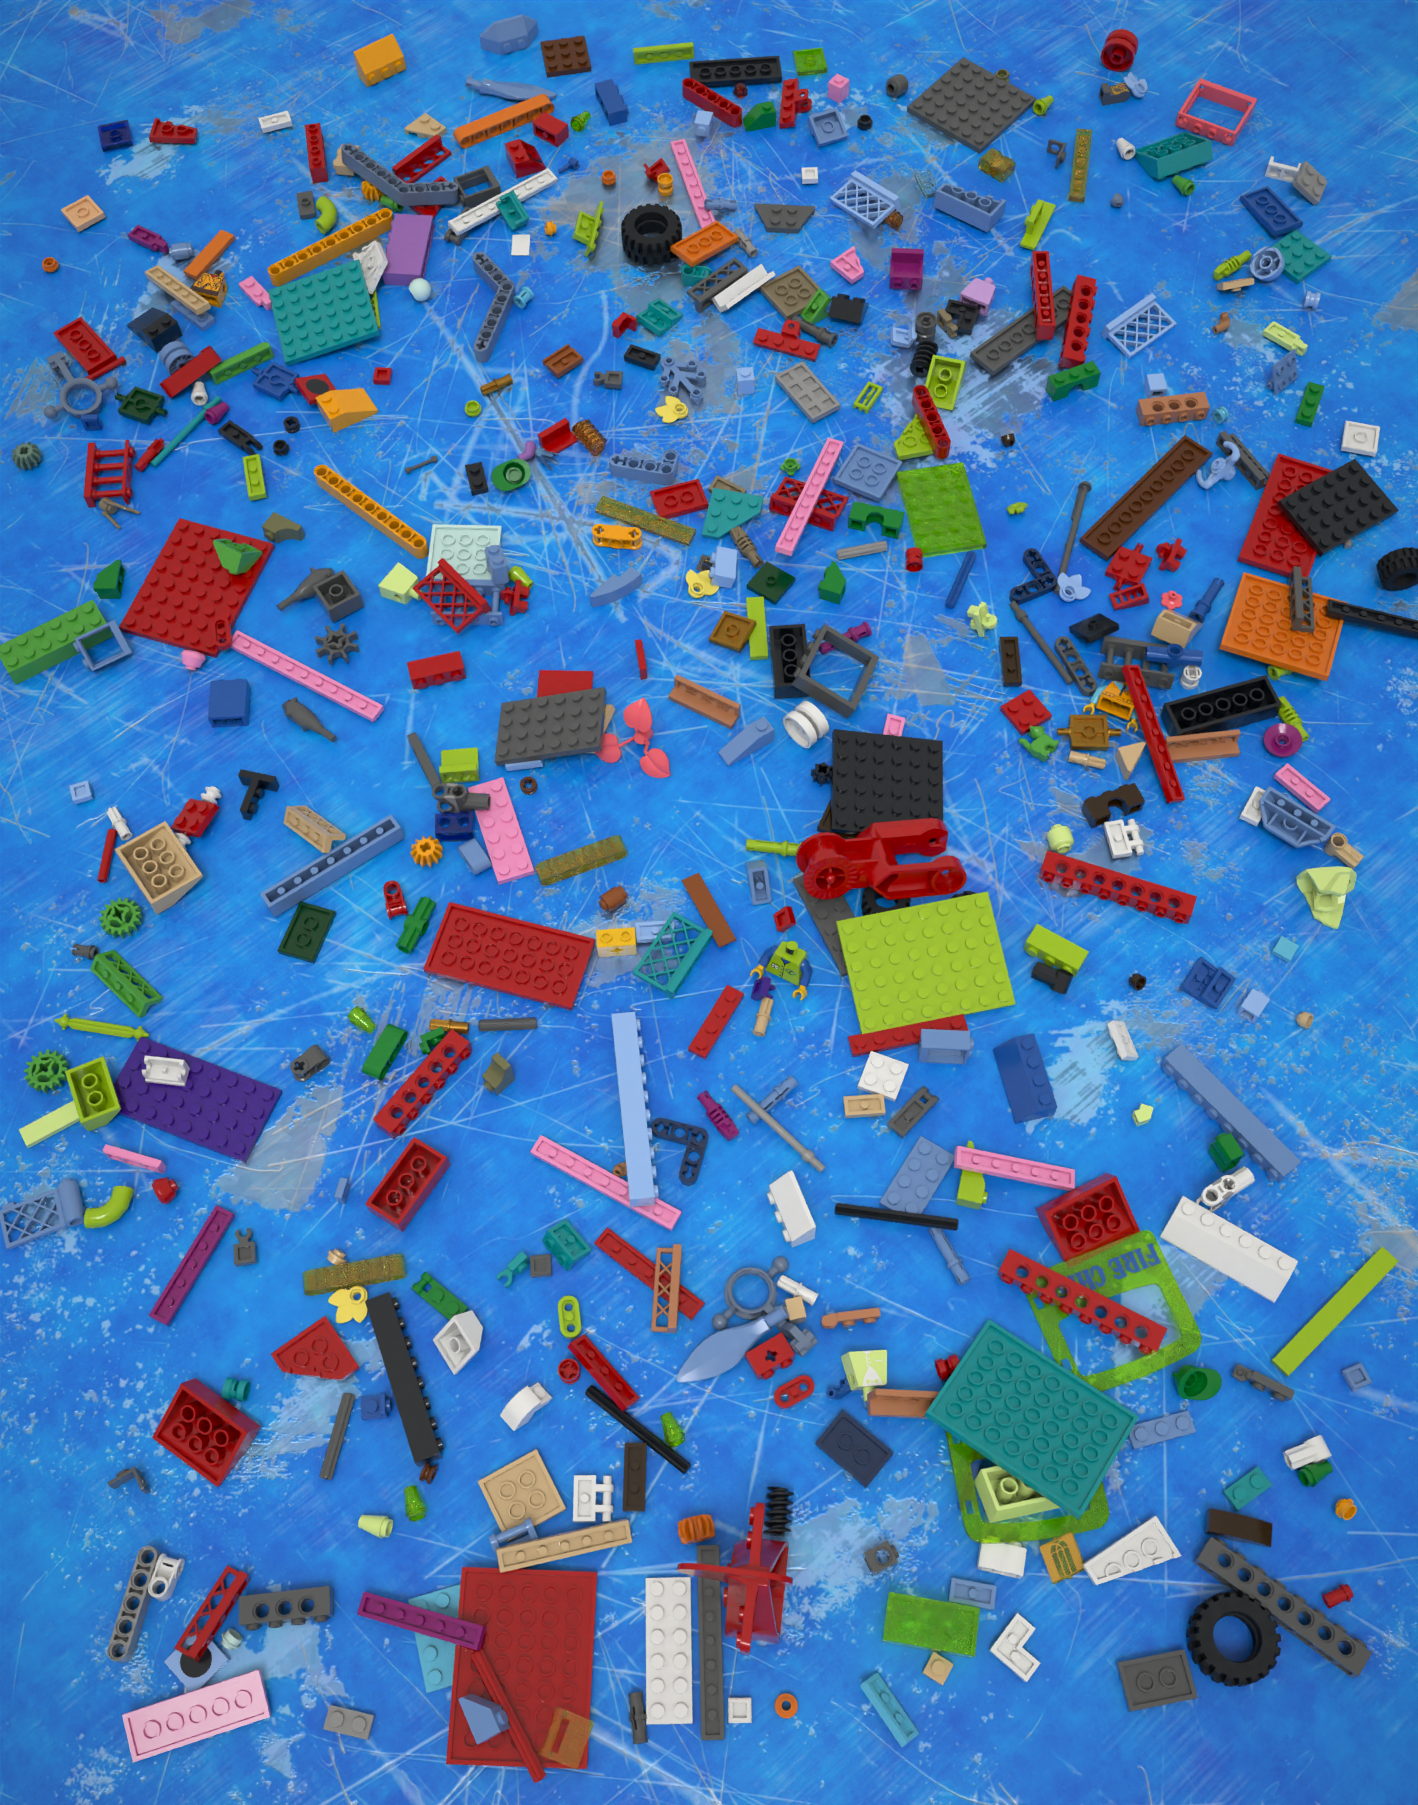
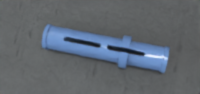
M789 1075L778 1087L775 1086L773 1091L758 1105L766 1112H769L779 1101H784L786 1095L798 1086L797 1081ZM753 1110L746 1114L747 1119L754 1125L761 1119Z
M930 1228L928 1232L947 1263L946 1267L955 1276L958 1285L961 1286L968 1283L971 1278L964 1269L962 1259L955 1253L943 1229Z

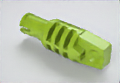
M1245 250L1240 255L1232 256L1221 263L1214 270L1213 279L1219 281L1239 270L1242 264L1251 259V253Z
M1284 696L1278 697L1282 704L1278 712L1282 722L1298 729L1302 736V743L1307 741L1310 736L1302 726V719Z

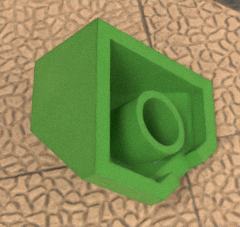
M215 539L213 541L222 567L235 575L248 572L262 555V551L249 544L232 543V540Z

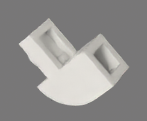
M538 1382L531 1387L526 1386L509 1401L500 1416L515 1431L528 1423L533 1414L548 1404L552 1397Z

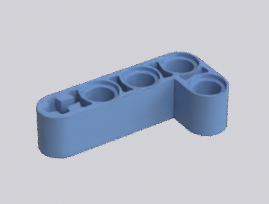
M668 449L664 451L661 461L613 454L609 458L610 473L620 478L671 485L675 481L679 467L678 453L674 449Z

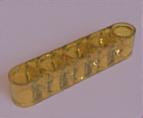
M615 835L542 861L535 866V871L541 885L548 886L623 859L628 855V851L622 837Z
M393 1254L305 1271L302 1273L304 1295L314 1296L336 1292L340 1289H351L354 1286H368L403 1279L406 1277L404 1255Z

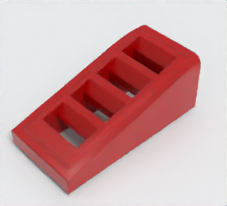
M1144 583L1109 594L1114 610L1150 603ZM1126 596L1128 601H1124L1123 597ZM1116 598H1120L1121 603L1118 604Z

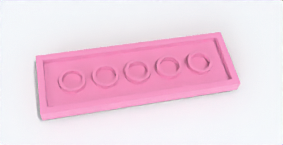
M504 778L469 787V793H484L491 796L489 811L475 810L498 885L535 874Z
M257 1669L124 1713L122 1717L132 1760L136 1762L271 1716V1710L261 1670Z

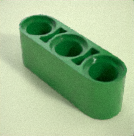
M387 1024L364 1062L362 1073L379 1081L383 1080L403 1047L408 1031L393 1024Z

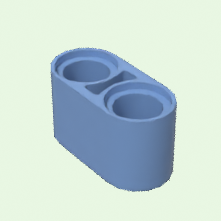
M475 838L457 847L460 855L475 876L492 866L489 858Z

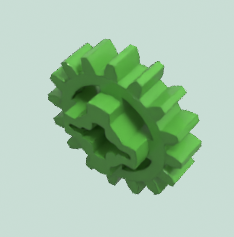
M118 897L117 902L111 900V905L105 904L106 910L100 911L102 917H99L100 926L107 935L111 934L114 938L118 934L121 938H124L125 933L131 936V930L137 931L136 925L142 924L139 920L143 918L142 910L134 900L130 901L127 897L124 901L120 897Z
M47 1049L45 1054L39 1051L38 1057L32 1055L33 1061L26 1062L29 1068L24 1069V1072L27 1074L24 1078L28 1085L37 1092L42 1089L44 1093H47L49 1088L54 1092L56 1085L62 1087L61 1081H67L65 1071L69 1070L66 1068L69 1066V1063L57 1051L52 1053Z

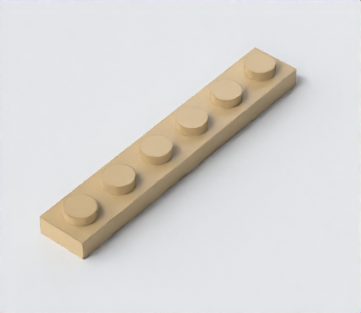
M159 265L145 271V275L149 280L196 315L203 314L211 308L207 300Z
M626 1518L496 1548L499 1572H507L632 1543L629 1521Z

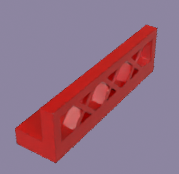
M436 134L394 165L392 171L394 175L405 183H415L450 157L452 153L442 145L441 136ZM440 151L444 152L443 155H436ZM428 160H434L432 163L425 164ZM416 169H422L420 172H414ZM405 177H411L407 182L403 180Z
M228 1565L226 1566L174 1647L175 1650L195 1662H199L236 1604L239 1596H241L250 1582L248 1574L241 1570L238 1572ZM230 1573L235 1576V1579L230 1587L225 1589L224 1580ZM223 1594V1598L216 1609L212 1610V1599ZM210 1615L203 1629L199 1630L197 1624L199 1619ZM197 1637L189 1651L182 1647L187 1638Z

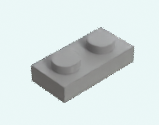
M330 1705L323 1729L369 1740L375 1716Z

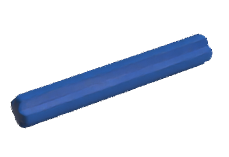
M967 552L946 600L945 606L947 608L953 609L976 559L977 554L975 552Z

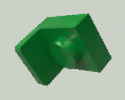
M442 1026L420 1035L422 1043L419 1046L423 1055H429L431 1053L430 1048L436 1047L446 1036Z

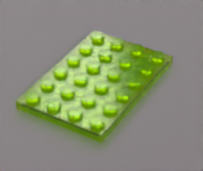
M963 462L897 472L896 478L914 546L923 551V558L986 548V539Z

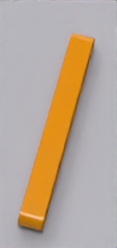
M383 208L268 267V274L272 285L282 286L391 230V221L394 220L392 211L388 208Z
M318 465L315 467L314 475L317 484L414 557L423 559L428 556L427 542L422 535L328 466Z

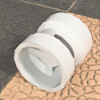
M1186 666L1180 678V685L1186 690L1195 689L1202 675L1201 669L1197 666Z

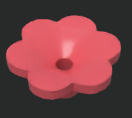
M1175 591L1162 594V606L1171 610L1182 606V596L1180 594H1177Z

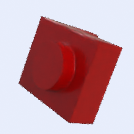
M662 158L651 167H648L646 163L643 165L646 169L644 172L649 179H653L656 183L660 174L671 171Z
M622 312L613 321V336L618 339L627 328L634 332L637 330V319Z

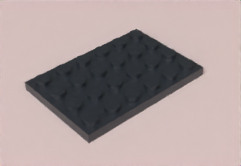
M1356 459L1288 495L1277 503L1320 557L1390 518L1399 511Z

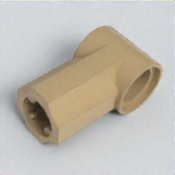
M1334 833L1324 845L1325 852L1330 856L1338 857L1347 866L1354 869L1364 856L1347 843L1348 840L1345 835Z

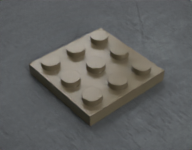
M797 266L759 286V291L787 320L801 314L820 287L800 266Z

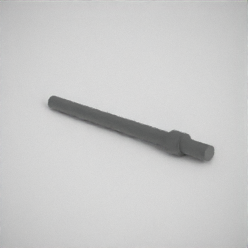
M1012 601L1009 605L1015 612V617L1020 623H1023L1065 682L1071 685L1074 682L1072 677L1030 622L1027 613L1019 607L1016 601Z

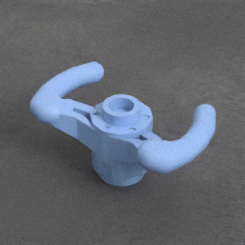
M1229 441L1223 443L1224 447L1232 450V455L1226 459L1218 458L1213 461L1211 465L1212 473L1206 481L1203 480L1202 471L1200 469L1197 470L1195 473L1196 480L1202 488L1209 489L1220 479L1230 480L1234 477L1235 469L1233 465L1240 458V451L1237 445Z

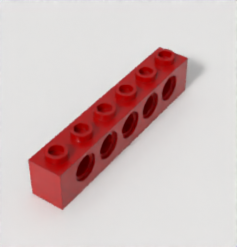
M1032 251L1030 275L1036 340H1053L1056 323L1049 251Z
M1077 274L1072 285L1058 365L1060 367L1070 369L1085 362L1086 355H1084V351H1086L1088 346L1086 337L1088 338L1091 328L1088 326L1092 321L1093 314L1091 310H1093L1095 305L1093 297H1095L1098 289L1095 286L1096 279Z
M451 1029L373 1118L375 1125L394 1140L397 1136H401L405 1132L408 1123L418 1117L420 1109L431 1102L433 1094L443 1088L446 1079L456 1073L459 1064L469 1058L472 1052L470 1042ZM449 1053H455L451 1058L446 1057ZM438 1067L442 1068L438 1073L433 1072ZM425 1082L429 1083L425 1088L420 1087ZM409 1098H416L414 1102L407 1103ZM403 1113L400 1118H394L395 1114Z

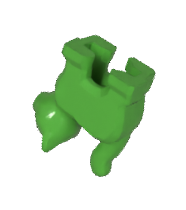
M1030 726L1028 736L1035 739L1031 744L1024 738L1019 739V743L1032 756L1039 758L1044 763L1049 759L1050 756L1048 755L1050 753L1053 754L1057 750L1060 742L1053 740L1049 735L1045 734L1043 726Z

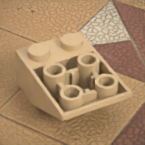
M1164 609L1157 617L1151 635L1170 644H1179L1185 649L1203 624L1171 609Z

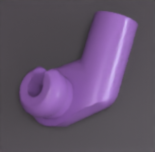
M527 441L525 443V451L517 455V458L524 461L533 458L536 444L533 441Z

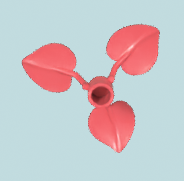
M641 698L626 707L623 713L625 723L629 727L635 728L636 733L634 736L618 744V739L614 734L605 733L603 734L602 750L596 751L595 754L607 763H614L621 757L619 747L635 740L638 744H645V756L640 759L642 770L651 777L666 778L671 775L667 755L658 748H652L648 751L649 740L653 737V730L651 729L652 714L646 699Z

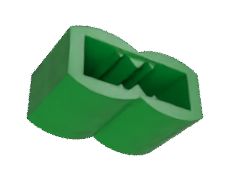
M1221 1133L1214 1138L1216 1141L1210 1144L1211 1148L1208 1152L1221 1173H1224L1236 1167L1245 1154L1232 1133Z

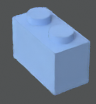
M717 546L715 552H712L710 556V563H712V567L709 570L711 585L731 589L736 577L737 550Z

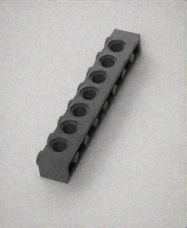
M1210 1537L1205 1541L1193 1563L1230 1590L1235 1591L1236 1594L1243 1592L1249 1594L1250 1599L1256 1598L1261 1601L1260 1606L1263 1609L1267 1607L1271 1612L1269 1615L1271 1620H1276L1278 1625L1351 1678L1360 1675L1372 1654L1371 1651L1366 1649L1367 1645L1364 1642L1346 1634L1347 1631L1342 1626L1330 1623L1326 1620L1324 1613L1317 1609L1312 1610L1306 1605V1601L1302 1597L1290 1594L1286 1591L1285 1585L1277 1580L1272 1581L1265 1576L1266 1572L1256 1565L1253 1567L1247 1563L1246 1557L1241 1553L1229 1550L1226 1547L1227 1544L1220 1538ZM1219 1556L1226 1558L1227 1567H1222L1218 1563ZM1238 1570L1246 1573V1582L1239 1579ZM1259 1584L1266 1588V1596L1259 1594L1257 1589ZM1278 1599L1286 1602V1611L1278 1607ZM1299 1613L1303 1614L1307 1619L1305 1626L1298 1621ZM1319 1628H1322L1326 1631V1640H1322L1319 1637ZM1340 1642L1347 1647L1346 1655H1343L1338 1649Z

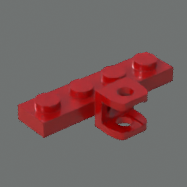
M798 78L783 81L779 118L780 129L795 126L797 112L803 113L812 109V100L808 98L809 91L808 89L799 90Z
M790 319L785 321L781 334L758 328L753 341L754 346L816 362L821 348L820 344L800 339V323Z

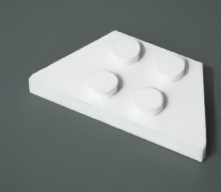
M376 240L363 247V252L352 254L354 261L360 260L370 294H373L388 263L381 244Z

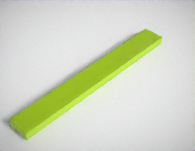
M1382 1246L1270 1362L1288 1377L1399 1261Z

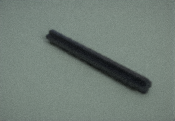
M837 1203L835 1206L836 1215L955 1231L959 1225L958 1219L841 1203Z
M591 1385L586 1390L585 1394L589 1399L640 1440L647 1443L650 1448L681 1473L685 1474L690 1469L691 1464L626 1411L622 1412L611 1399L596 1387Z

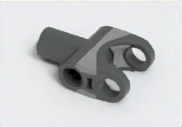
M441 783L435 785L432 789V795L438 801V811L443 815L467 817L473 810L489 811L490 794L468 793L466 787L462 784ZM439 789L445 790L444 794L440 796L435 793ZM444 803L450 805L446 810L441 809V805Z

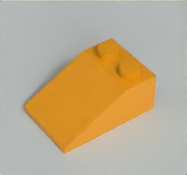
M363 388L330 390L315 397L319 411L333 433L378 413V409Z

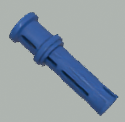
M1219 578L1213 580L1204 597L1197 601L1196 608L1190 612L1189 618L1200 623L1204 622L1205 615L1211 611L1212 602L1224 586L1222 579L1218 584Z

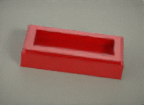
M641 639L635 640L640 679H647L643 643Z

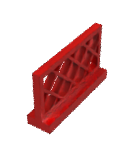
M785 476L777 491L772 493L770 497L769 510L790 517L802 492L801 490H803L806 483ZM786 484H790V485H793L794 487L787 489V487H786L785 485H786ZM823 489L821 495L826 498L818 500L816 505L819 508H814L808 523L833 532L849 497ZM798 492L799 495L791 496L790 493ZM838 500L842 503L835 505L833 501ZM829 502L830 505H831V506L823 507L822 504Z
M442 558L437 562L439 566L414 586L413 590L459 634L483 612L487 614L491 608L488 602ZM441 573L443 575L442 581H434V577L437 574ZM442 585L441 592H433V586ZM453 585L454 591L445 592V586ZM424 586H430L428 593H422L420 589ZM441 596L440 603H432V597ZM444 596H453L452 603H444ZM456 596H465V602L456 603ZM452 607L451 614H443V608ZM455 607H464L463 614H455ZM467 607L477 608L473 614H467ZM454 618H463V622L456 627L454 625Z

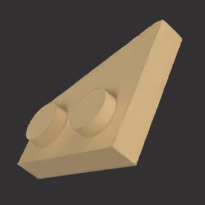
M424 113L406 126L404 132L407 135L412 132L416 133L418 137L431 139L436 134L443 136L447 133V129L427 113Z

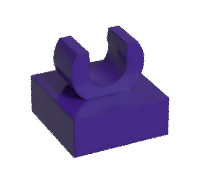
M764 976L755 980L751 999L756 1001L766 997L773 999V996L768 994V990L773 991L776 987L770 984V978Z

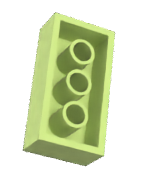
M999 1466L981 1469L974 1481L990 1523L1060 1508Z

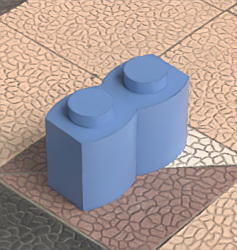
M499 545L486 547L487 570L491 574L492 582L495 585L508 583L507 560L503 556L502 548Z

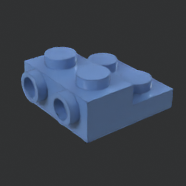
M828 108L824 112H815L808 117L807 124L811 135L816 139L818 147L847 139L848 134L838 108Z

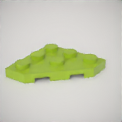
M915 414L912 422L903 430L900 438L894 442L893 448L897 460L934 454L917 414Z

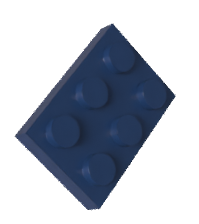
M844 1410L839 1413L815 1443L820 1450L865 1489L894 1454Z

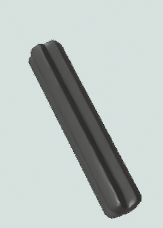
M535 1017L479 1020L478 1028L479 1031L536 1029L537 1020Z

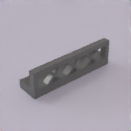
M733 258L687 290V295L696 302L695 310L701 313L714 304L712 298L746 275L748 268L739 260ZM734 264L739 268L737 270H729ZM720 274H727V277L724 279L717 278ZM708 282L715 283L713 287H705ZM703 291V294L698 297L694 292Z
M1226 431L1220 432L1216 445L1227 457L1232 455V450L1224 447L1223 443L1229 441L1237 445L1240 451V458L1235 462V467L1256 491L1265 487L1270 474L1234 433L1228 435Z
M1293 566L1289 576L1291 630L1313 633L1315 624L1312 580L1310 577L1301 576V567ZM1302 583H1306L1307 586L1302 588ZM1303 607L1308 611L1306 614H1304ZM1303 620L1306 621L1309 624V626L1302 625Z

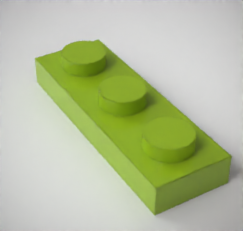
M260 455L242 457L250 501L267 498Z

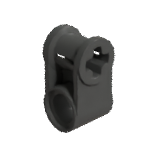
M313 1045L291 1062L290 1069L297 1081L305 1082L318 1071L324 1069L329 1064L330 1058L318 1045Z

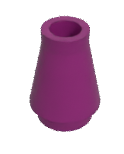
M221 402L207 409L204 417L210 424H217L229 410V406L225 402Z

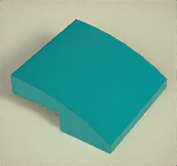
M658 298L648 303L647 310L637 314L636 319L637 322L650 331L661 336L675 326L683 314Z

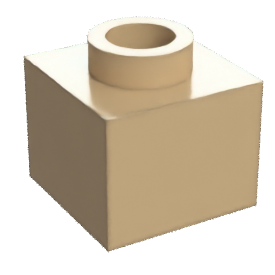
M802 1296L785 1299L784 1307L789 1313V1317L785 1318V1320L788 1319V1322L791 1324L806 1322Z

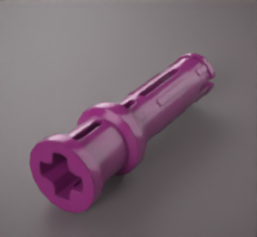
M864 621L855 628L850 627L842 635L854 642H858V639L871 636L872 632L869 624ZM828 642L820 644L818 649L824 655L837 648Z

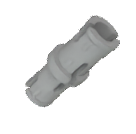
M737 229L734 233L739 236V246L747 252L749 257L754 258L758 254V250L753 246L752 240L746 237L741 229Z

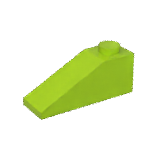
M968 1140L967 1148L975 1149L973 1141ZM962 1170L956 1205L980 1210L981 1205L986 1204L988 1192L984 1191L985 1181L982 1173Z

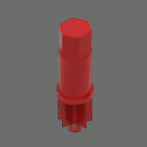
M156 438L140 457L139 461L134 465L137 471L142 472L164 447V440L162 438L159 440Z

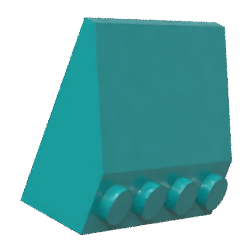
M1185 131L1135 149L1134 157L1150 176L1157 180H1162L1168 175L1179 174V171L1190 170L1193 166L1206 164V161L1212 160V140Z

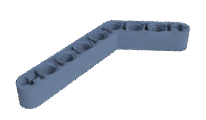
M345 143L341 146L342 163L401 206L454 204L458 201V184L455 182L405 183L355 145Z
M476 252L472 256L474 270L496 293L474 343L476 360L480 363H485L489 361L513 306V297L516 294L514 283L484 252Z

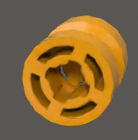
M669 173L660 174L657 178L658 193L661 196H670L673 193V177Z

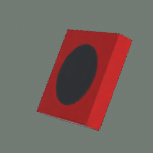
M326 374L295 378L294 382L309 405L317 404L315 397L330 390H336Z

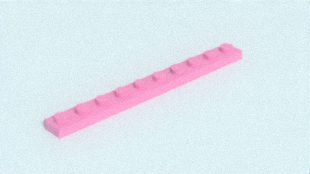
M827 438L775 546V552L792 556L843 449L844 442Z
M238 630L232 636L233 643L230 647L231 649L373 723L384 710L383 705Z

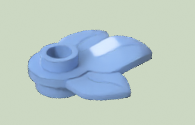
M1129 72L1127 77H1123L1125 84L1132 90V94L1135 97L1142 98L1148 89L1145 79L1137 81L1132 72Z
M1062 572L1057 579L1058 586L1060 587L1059 596L1066 602H1071L1074 599L1083 600L1091 592L1089 588L1082 587L1080 574L1068 577Z

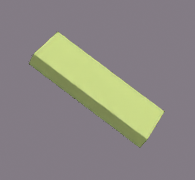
M74 1100L19 1129L26 1146L30 1148L79 1122L80 1119Z

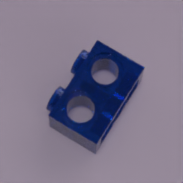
M461 811L460 813L442 812L441 814H435L436 839L439 842H459L475 838V818L473 812Z

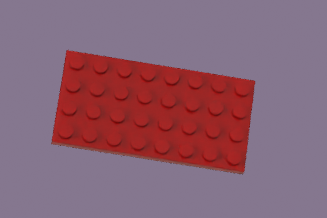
M1278 453L1237 561L1286 577L1290 576L1293 566L1301 567L1302 577H1309L1317 552L1277 503L1333 470Z
M449 902L423 970L425 973L572 1011L596 941L593 938Z

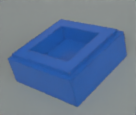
M98 414L81 415V421L85 430H102L103 424Z

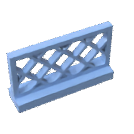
M856 170L851 173L852 178L830 197V202L873 229L893 211L898 212L901 210L900 199L897 195ZM852 185H853L854 187H856L855 190H849V191H848V189H849ZM866 193L867 196L859 197V194ZM856 194V198L848 199V195ZM845 196L844 200H837V198ZM877 200L878 203L869 204V201ZM867 201L866 205L858 206V202ZM856 203V206L848 207L847 204ZM880 207H889L887 210L880 211ZM878 208V211L869 212V209ZM867 209V213H858L859 210ZM878 216L873 222L869 220V217Z
M1153 293L1108 323L1101 334L1105 340L1109 338L1128 359L1135 356L1177 324L1155 302L1156 296ZM1154 308L1158 315L1150 314V310ZM1138 318H1146V323L1138 322ZM1150 319L1158 320V325L1149 324ZM1161 320L1167 321L1170 325L1162 326ZM1127 326H1135V331L1126 330ZM1138 327L1146 328V333L1138 332ZM1149 328L1157 329V334H1149ZM1123 334V340L1117 339L1114 335ZM1126 335L1135 336V340H1126ZM1138 337H1145L1146 342H1138ZM1126 345L1134 346V351L1130 352Z

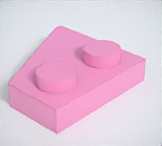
M854 246L830 262V267L851 284L864 276V270L860 265V259L856 255Z

